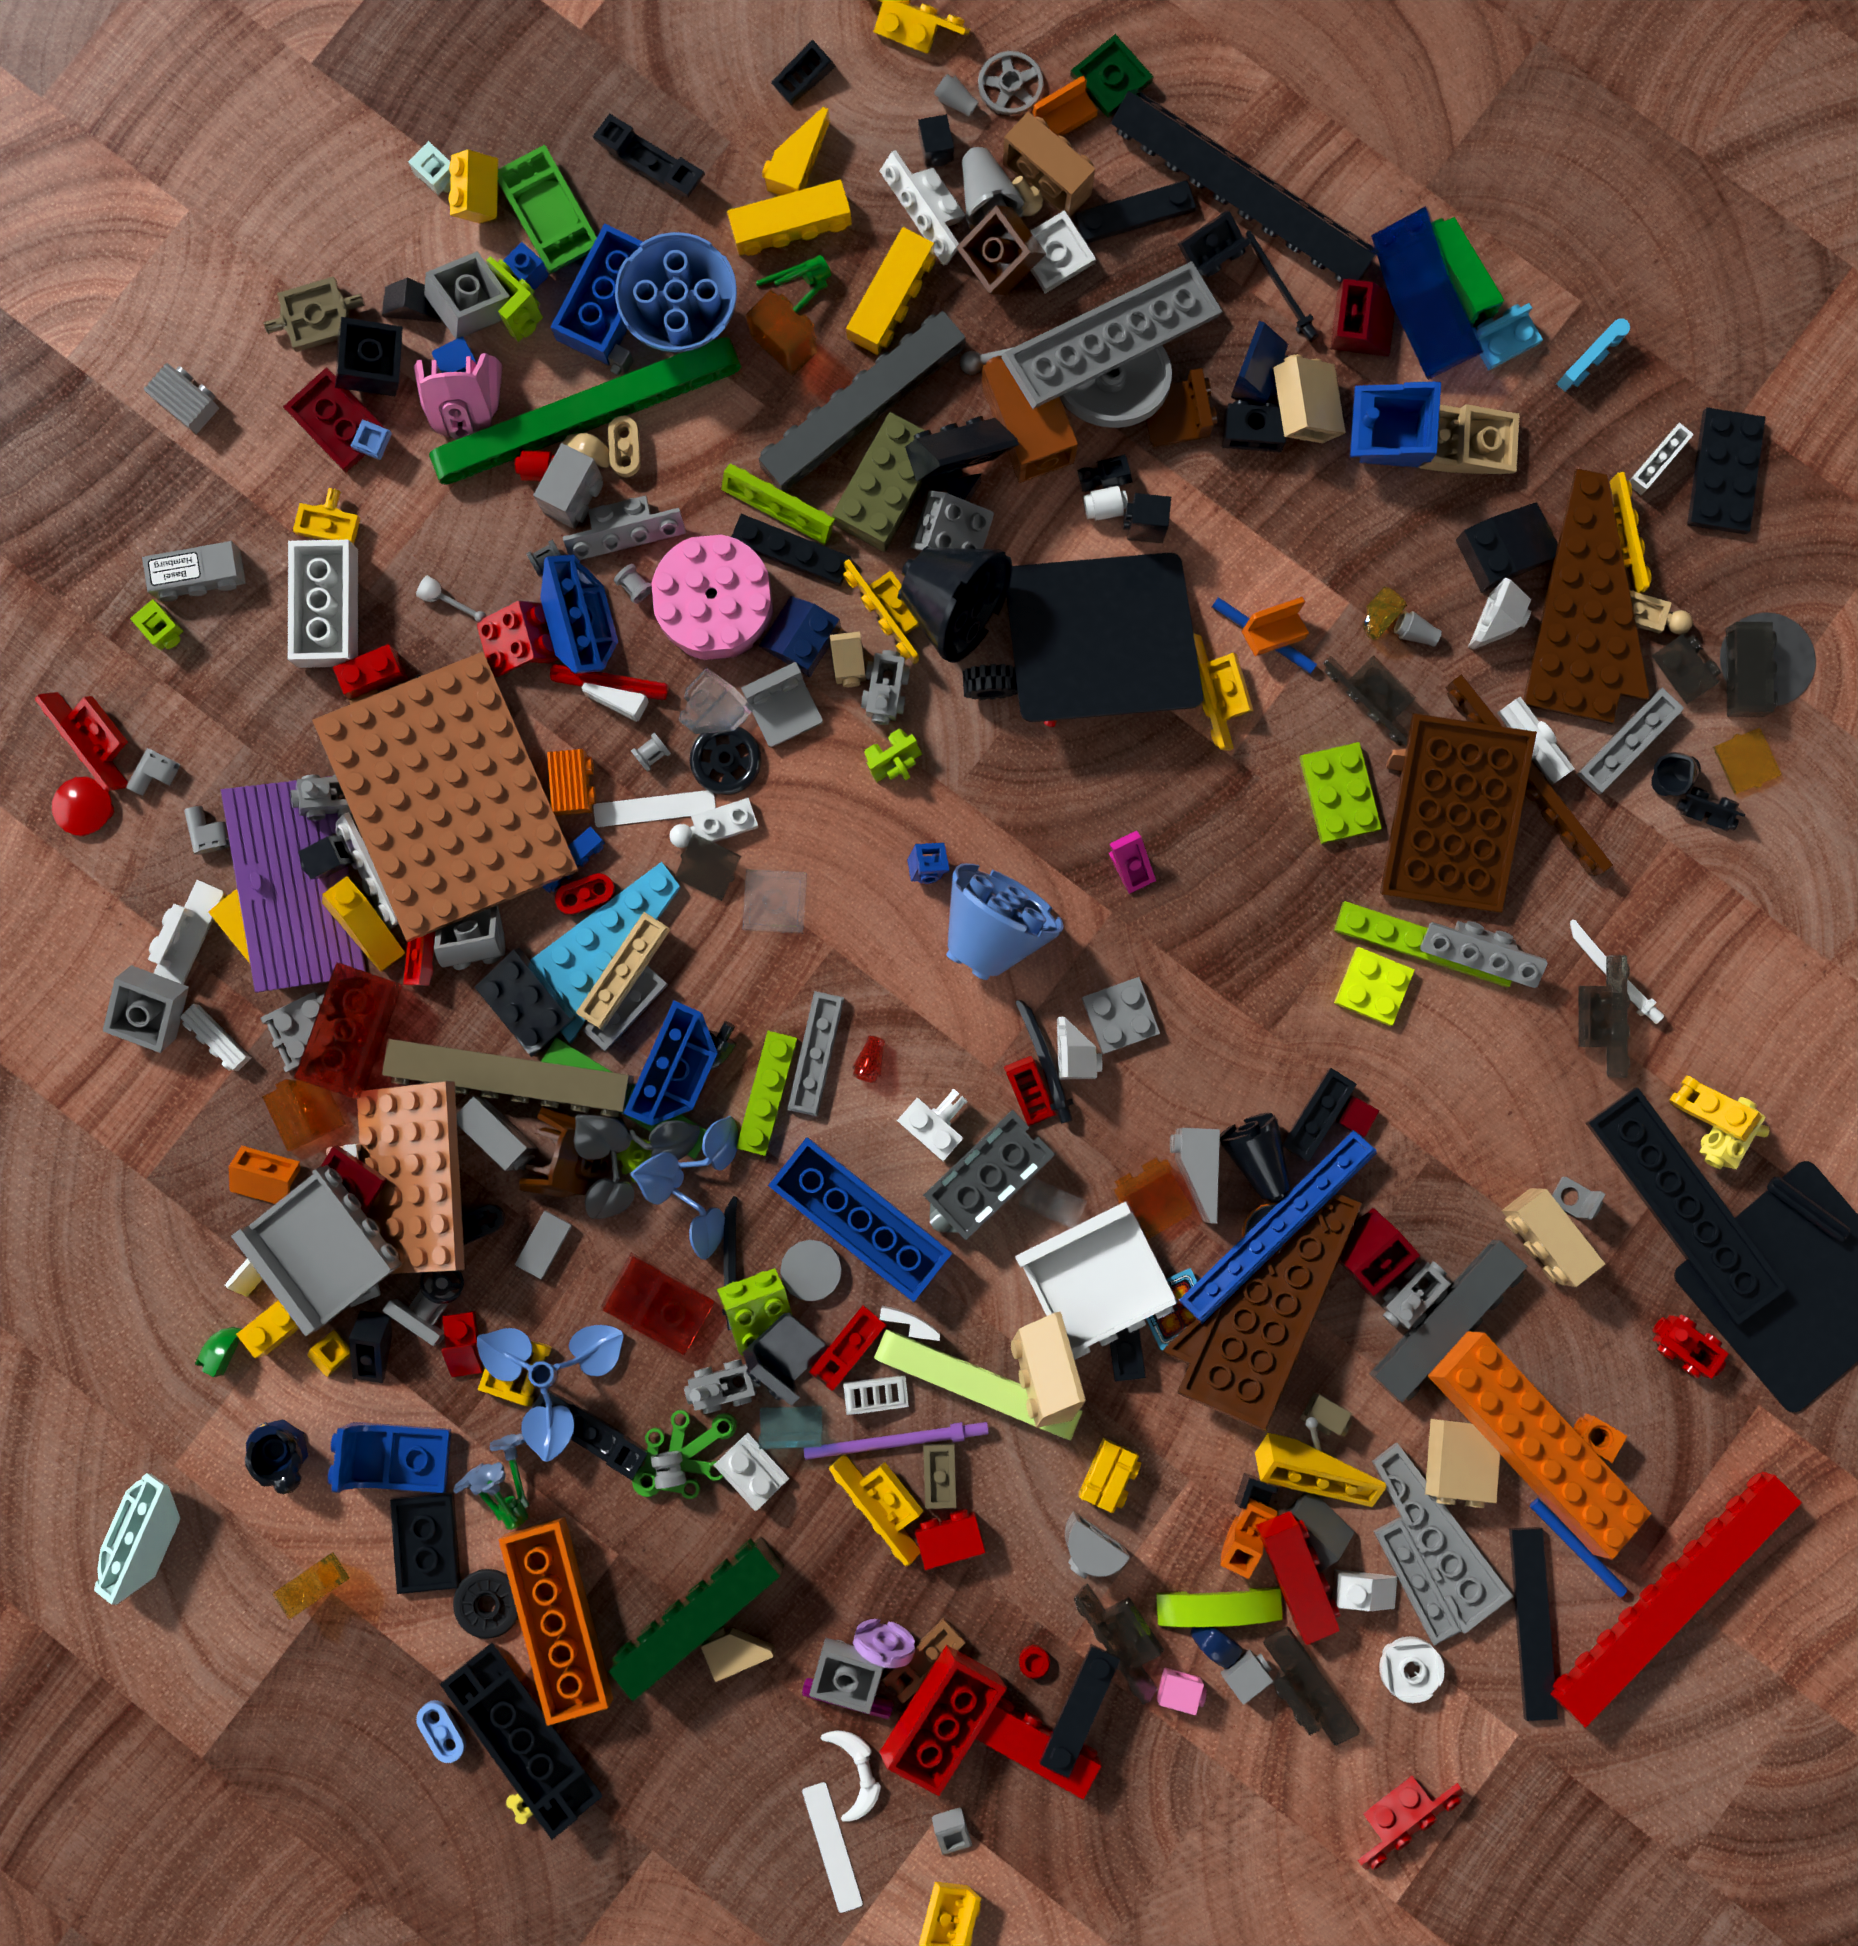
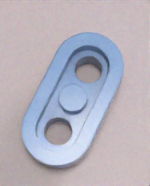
M437 1700L427 1702L417 1714V1726L439 1761L444 1763L454 1762L465 1751V1736L446 1704ZM433 1711L437 1712L440 1716L439 1721H433L430 1713ZM446 1740H454L455 1748L447 1747Z

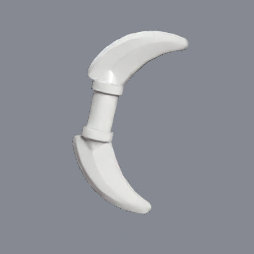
M846 1731L824 1733L821 1735L822 1741L832 1742L842 1747L853 1757L854 1763L857 1764L861 1780L860 1792L852 1808L841 1817L843 1822L857 1820L873 1808L881 1790L880 1783L876 1782L872 1776L869 1764V1755L872 1749L863 1739L853 1733Z

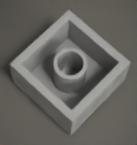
M478 251L425 273L424 295L455 339L461 336L465 337L502 321L498 311L510 299V296Z
M561 443L533 496L544 514L576 529L578 523H582L586 519L589 511L588 505L592 497H597L603 486V477L593 458Z
M131 965L114 979L103 1032L161 1053L177 1037L181 1021L180 1016L183 1013L189 987Z

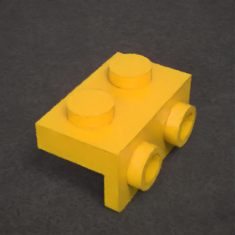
M935 1882L919 1945L971 1946L975 1921L981 1909L980 1896L968 1885Z

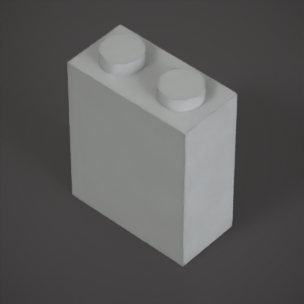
M473 1096L456 1114L457 1125L505 1171H517L520 1168L524 1170L526 1169V1164H531L536 1158L533 1153L538 1148L486 1098Z

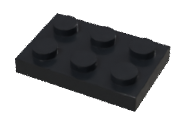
M520 948L513 949L475 986V989L531 1057L543 1050L576 1019L575 1015Z

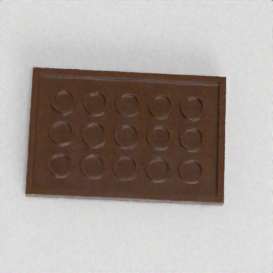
M1417 713L1412 714L1380 894L1502 913L1535 745L1536 731Z

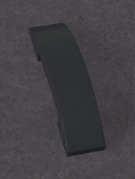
M610 113L593 135L596 142L621 162L653 183L675 194L689 198L705 175L703 170L682 157L676 159L635 134L633 127Z
M548 1390L552 1408L560 1405L566 1406L573 1415L574 1432L571 1440L606 1461V1465L633 1480L649 1452L602 1419ZM542 1393L532 1408L537 1406L546 1408Z

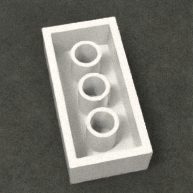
M349 539L288 541V660L298 668L333 667L358 657V549Z

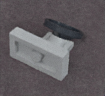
M459 1270L452 1271L460 1282L452 1283L447 1276L440 1275L439 1271L432 1272L434 1279L429 1277L424 1284V1277L428 1272H423L419 1283L420 1291L408 1307L400 1300L394 1299L387 1303L383 1312L432 1346L438 1345L445 1336L444 1331L437 1327L435 1323L448 1304L455 1301L462 1293L464 1287L463 1276ZM459 1289V1291L456 1294L451 1291Z

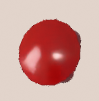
M74 777L64 782L56 790L52 800V814L56 823L65 832L84 837L100 830L108 819L113 816L114 806L111 804L109 792L105 791L95 779Z

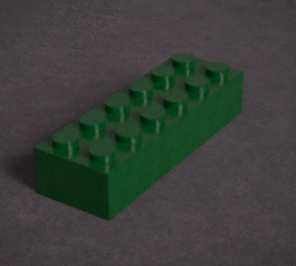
M759 1537L755 1542L752 1538L748 1539L737 1549L738 1552L734 1555V1560L731 1562L727 1558L713 1569V1573L710 1575L711 1579L708 1582L704 1579L697 1582L689 1590L683 1603L680 1599L676 1600L664 1611L665 1614L661 1617L662 1621L658 1623L654 1619L641 1630V1634L636 1638L638 1641L635 1644L629 1640L616 1652L617 1654L612 1658L614 1664L609 1673L632 1702L781 1576L785 1565L762 1537Z

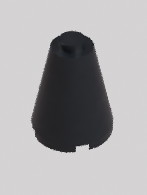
M1272 1113L1258 1114L1244 1119L1245 1124L1239 1128H1236L1234 1124L1225 1129L1220 1134L1222 1147L1259 1196L1264 1200L1269 1199L1270 1202L1283 1199L1287 1195L1286 1191L1289 1190L1290 1183L1279 1123L1276 1116H1273Z

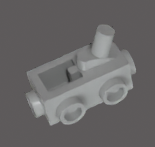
M883 650L882 654L875 653L874 662L868 661L866 679L871 680L869 691H863L861 708L866 709V717H872V723L889 725L890 720L896 721L897 714H903L905 696H900L902 684L908 685L910 667H905V657H900L898 652ZM885 671L893 672L894 676L891 680L883 678L882 675Z
M315 774L303 776L302 779H297L296 790L290 791L292 808H298L299 816H307V820H322L326 817L325 814L338 813L340 818L342 814L347 812L353 817L346 799L338 800V797L344 794L335 774L333 777L323 778Z
M1424 1261L1420 1264L1417 1262L1412 1263L1403 1273L1406 1279L1399 1287L1393 1284L1383 1294L1382 1298L1385 1302L1381 1307L1386 1310L1383 1314L1384 1318L1396 1328L1399 1325L1407 1329L1411 1326L1417 1327L1426 1318L1427 1314L1425 1311L1432 1303L1437 1305L1447 1295L1448 1292L1445 1289L1450 1285L1444 1278L1447 1273L1434 1261L1431 1264ZM1422 1277L1428 1280V1285L1424 1289L1418 1286V1282Z
M737 1359L724 1363L725 1369L713 1372L712 1367L693 1371L695 1377L687 1380L689 1386H685L684 1391L688 1405L693 1404L695 1411L703 1409V1413L708 1414L721 1410V1404L733 1401L734 1406H739L752 1402L751 1396L757 1394L756 1387H760L761 1382L759 1384L755 1383L746 1372L747 1364H743L742 1359ZM741 1376L744 1379V1385L736 1387L733 1384L734 1377Z

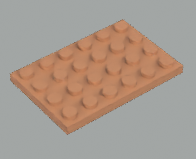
M455 1081L357 1091L359 1144H361L360 1161L388 1179L367 1212L366 1217L372 1219L378 1225L381 1237L386 1243L391 1244L398 1253V1259L402 1265L390 1274L465 1270Z

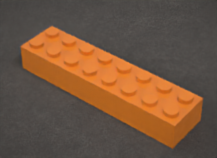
M1467 1331L1428 1375L1433 1383L1494 1446L1509 1465L1593 1555L1613 1560L1652 1514L1485 1332Z

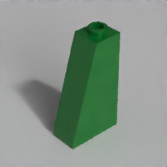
M1453 217L1445 221L1443 218L1431 222L1427 226L1421 242L1463 335L1476 330L1478 325L1485 320L1494 318L1504 303V299L1456 218Z

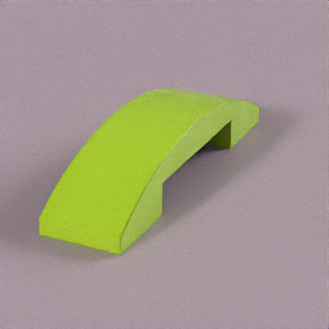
M1280 1587L1249 1588V1591L1188 1594L1187 1591L1156 1593L1158 1626L1224 1627L1282 1620Z

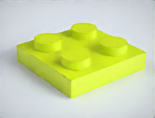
M1357 947L1334 1004L1388 1026H1393L1415 969Z

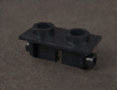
M1693 786L1692 790L1684 793L1686 795L1685 800L1680 799L1676 806V810L1680 811L1681 815L1701 822L1706 811L1709 812L1710 815L1706 823L1724 831L1729 829L1734 831L1739 823L1736 815L1742 817L1746 815L1738 808V802L1726 797H1722L1720 801L1709 797L1710 792Z

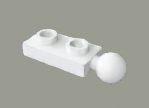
M749 797L691 816L694 826L689 827L685 824L674 826L670 831V841L678 848H686L693 842L694 838L698 837L700 845L704 846L758 828Z

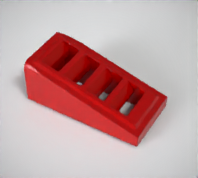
M1032 1056L1004 1066L1028 1126L1056 1115L1055 1111L1051 1110L1050 1105L1052 1103ZM1031 1069L1032 1072L1015 1079L1014 1075ZM1033 1080L1037 1083L1022 1090L1018 1087ZM1040 1091L1041 1096L1024 1102V1097ZM1045 1103V1108L1029 1114V1108Z

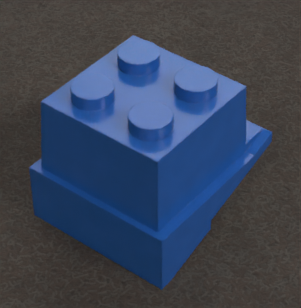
M1404 382V384L1355 386L1350 457H1360L1359 463L1417 468L1423 462H1431L1437 454L1441 382Z

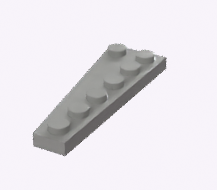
M1395 1443L1372 1460V1463L1381 1480L1385 1482L1390 1498L1409 1530L1459 1628L1466 1634L1510 1600L1513 1595L1446 1506L1436 1503L1437 1497L1425 1495L1426 1480L1400 1445Z

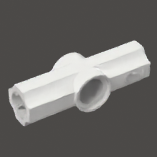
M1518 697L1497 713L1507 727L1537 732L1532 760L1551 785L1575 769L1556 745V736L1546 723L1538 721L1521 697Z

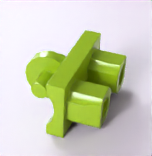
M899 728L888 737L892 745L889 749L883 752L878 744H873L864 751L868 761L866 764L876 783L887 776L892 780L896 776L901 775L905 781L911 777L907 770L916 765L914 759L922 755L913 734L908 736Z

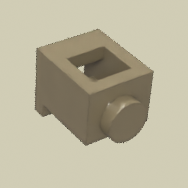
M1314 1392L1300 1420L1306 1423L1307 1418L1314 1417L1318 1421L1317 1430L1328 1436L1333 1431L1344 1437L1351 1427L1352 1420H1350L1352 1413Z

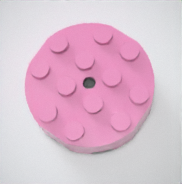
M725 535L688 538L674 546L663 557L654 573L652 595L656 619L666 637L692 657L703 660L736 657L752 648L753 643L769 627L773 615V602L768 571L760 557L749 546L735 538Z

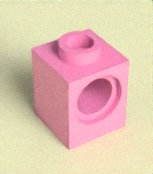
M1164 1667L1156 1698L1160 1706L1196 1715L1198 1706H1204L1207 1688H1203L1204 1683L1198 1676Z

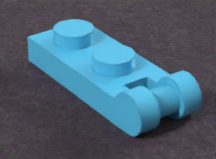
M1622 318L1615 320L1562 376L1557 385L1564 392L1572 384L1578 387L1590 374L1587 371L1592 363L1598 366L1610 353L1607 350L1608 346H1617L1630 331L1629 322Z

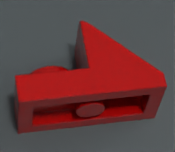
M475 1311L442 1316L446 1347L442 1348L441 1351L451 1378L483 1373L482 1361L477 1348L478 1330Z

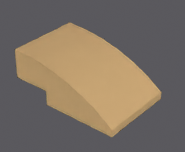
M1467 404L1461 408L1440 405L1437 454L1431 462H1423L1419 468L1467 474H1512L1517 472L1520 414Z

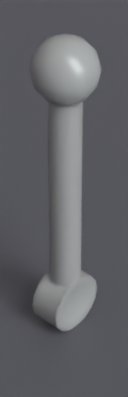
M1309 1417L1306 1420V1426L1311 1431L1314 1448L1322 1452L1316 1430L1318 1421L1314 1417Z

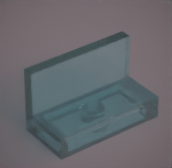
M822 1406L760 1408L761 1434L759 1435V1449L821 1447L823 1444Z

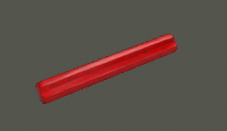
M556 664L552 666L550 672V679L558 683L581 687L584 683L640 693L647 698L663 701L666 700L668 695L667 684L596 671L575 674L567 666Z

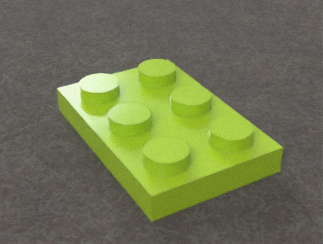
M1360 742L1313 752L1299 757L1321 844L1382 829Z

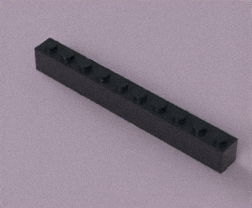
M1138 89L1128 90L1111 121V124L1117 127L1116 132L1127 140L1135 139L1141 143L1140 148L1151 156L1157 154L1165 159L1164 164L1169 169L1178 173L1181 170L1190 176L1188 180L1193 185L1201 189L1207 187L1213 191V197L1217 201L1225 205L1231 203L1237 207V213L1248 221L1255 219L1263 225L1261 229L1272 237L1280 236L1287 241L1286 246L1298 254L1304 252L1311 257L1310 262L1322 270L1328 268L1336 274L1334 276L1335 279L1342 283L1343 279L1362 280L1380 252L1378 249Z

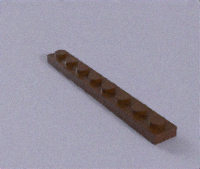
M1462 674L1445 687L1448 691L1447 696L1456 707H1461L1467 715V721L1502 726ZM1531 762L1525 796L1530 801H1535L1539 805L1545 821L1552 826L1554 825L1561 833L1560 838L1564 845L1569 849H1574L1580 857L1579 863L1588 873H1593L1594 876L1605 872L1613 866L1611 861Z

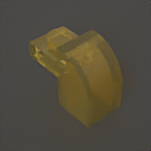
M332 1552L273 1592L272 1595L288 1620H290L350 1578Z

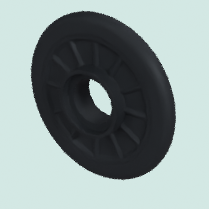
M494 1569L478 1570L465 1577L459 1584V1588L456 1589L453 1600L454 1614L459 1625L470 1635L483 1639L499 1637L508 1632L518 1620L508 1575ZM489 1595L495 1600L494 1611L485 1612L480 1608L479 1600L482 1596Z

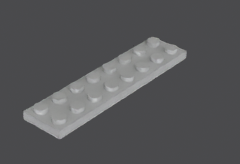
M1190 262L1006 351L1001 358L1032 409H1035L1217 318L1223 311L1193 262Z

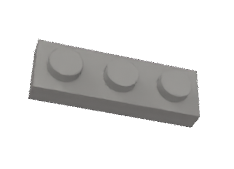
M646 966L604 1030L602 1031L592 1023H589L583 1029V1032L607 1052L668 984L649 966Z

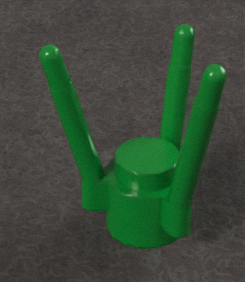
M818 255L802 264L758 280L756 285L762 286L775 281V285L779 286L800 276H803L808 285L814 284L815 286L792 309V314L796 315L820 290L828 286L825 280L831 277L832 274L825 259Z

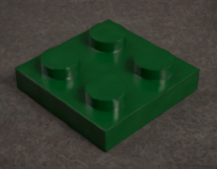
M1116 34L1071 69L1070 73L1074 80L1081 76L1085 77L1087 80L1086 93L1107 118L1117 112L1128 90L1138 89L1142 91L1153 82L1154 77Z

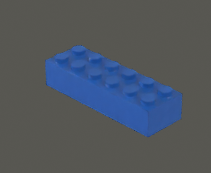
M809 1137L805 1138L768 1185L913 1302H915L952 1254V1251Z

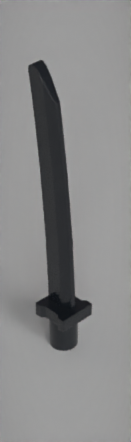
M1246 232V237H1250L1252 241L1251 246L1298 319L1295 330L1298 334L1303 332L1309 342L1314 341L1319 336V333L1312 325L1313 316L1309 314L1305 317L1252 232Z
M1017 1000L1016 1005L1033 1042L1054 1100V1104L1050 1105L1051 1110L1057 1109L1061 1124L1073 1121L1069 1106L1074 1104L1073 1100H1066L1056 1068L1034 1013L1022 1000Z
M736 1196L732 1197L724 1211V1286L737 1282L736 1218L738 1198ZM722 1309L723 1315H726L727 1330H731L727 1314Z

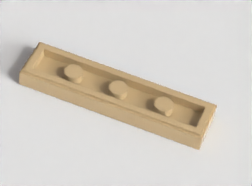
M643 912L576 1014L603 1031L671 929Z

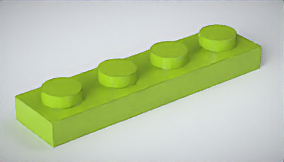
M731 463L724 470L721 490L824 545L829 540L835 519L824 511L815 509L802 502L799 498L783 492L773 484L765 482L753 476L745 469L738 468Z
M767 1031L736 1146L737 1149L767 1156L798 1038Z

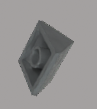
M1304 1492L1286 1512L1291 1511L1296 1521L1303 1520L1310 1536L1305 1541L1307 1546H1312L1317 1554L1320 1564L1315 1567L1317 1572L1320 1573L1340 1560L1355 1532L1317 1494Z

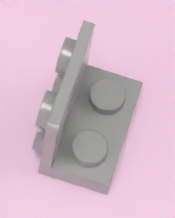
M929 490L910 548L920 552L926 546L930 548L983 549L994 512L948 493Z
M796 662L741 687L745 699L770 748L823 723L822 717L804 683Z

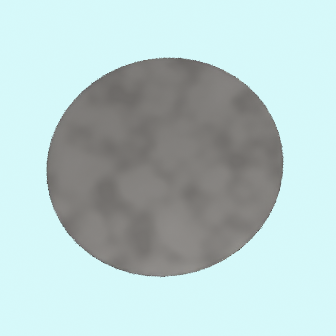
M1757 613L1743 618L1728 631L1721 646L1720 666L1727 684L1739 697L1755 705L1779 706L1796 699L1806 690L1815 671V651L1809 636L1795 621L1780 614Z

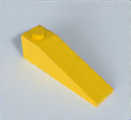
M1267 1433L1255 1452L1260 1482L1369 1507L1374 1506L1386 1489L1385 1482L1293 1438Z

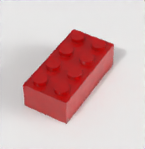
M946 1645L879 1751L887 1770L940 1796L1007 1689L998 1673Z

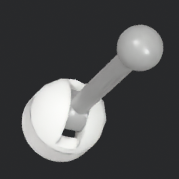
M428 575L423 578L417 589L416 597L427 602L441 599L475 617L476 622H481L483 618L487 617L484 612H476L442 594L440 583Z

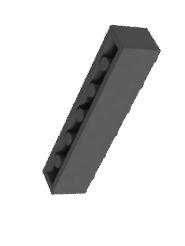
M1492 1240L1446 1289L1448 1293L1445 1298L1437 1305L1433 1304L1425 1312L1427 1314L1426 1318L1417 1327L1414 1328L1412 1326L1374 1367L1369 1375L1396 1400L1403 1402L1405 1399L1410 1401L1420 1391L1418 1385L1426 1376L1428 1377L1430 1372L1467 1331L1474 1332L1482 1324L1483 1319L1481 1317L1488 1309L1494 1310L1503 1301L1504 1297L1502 1294L1509 1286L1513 1288L1521 1282L1525 1276L1522 1272L1528 1266L1503 1242Z

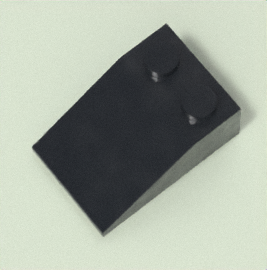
M1537 502L1491 517L1463 530L1455 540L1481 593L1498 586L1504 578L1511 580L1555 560L1558 543Z

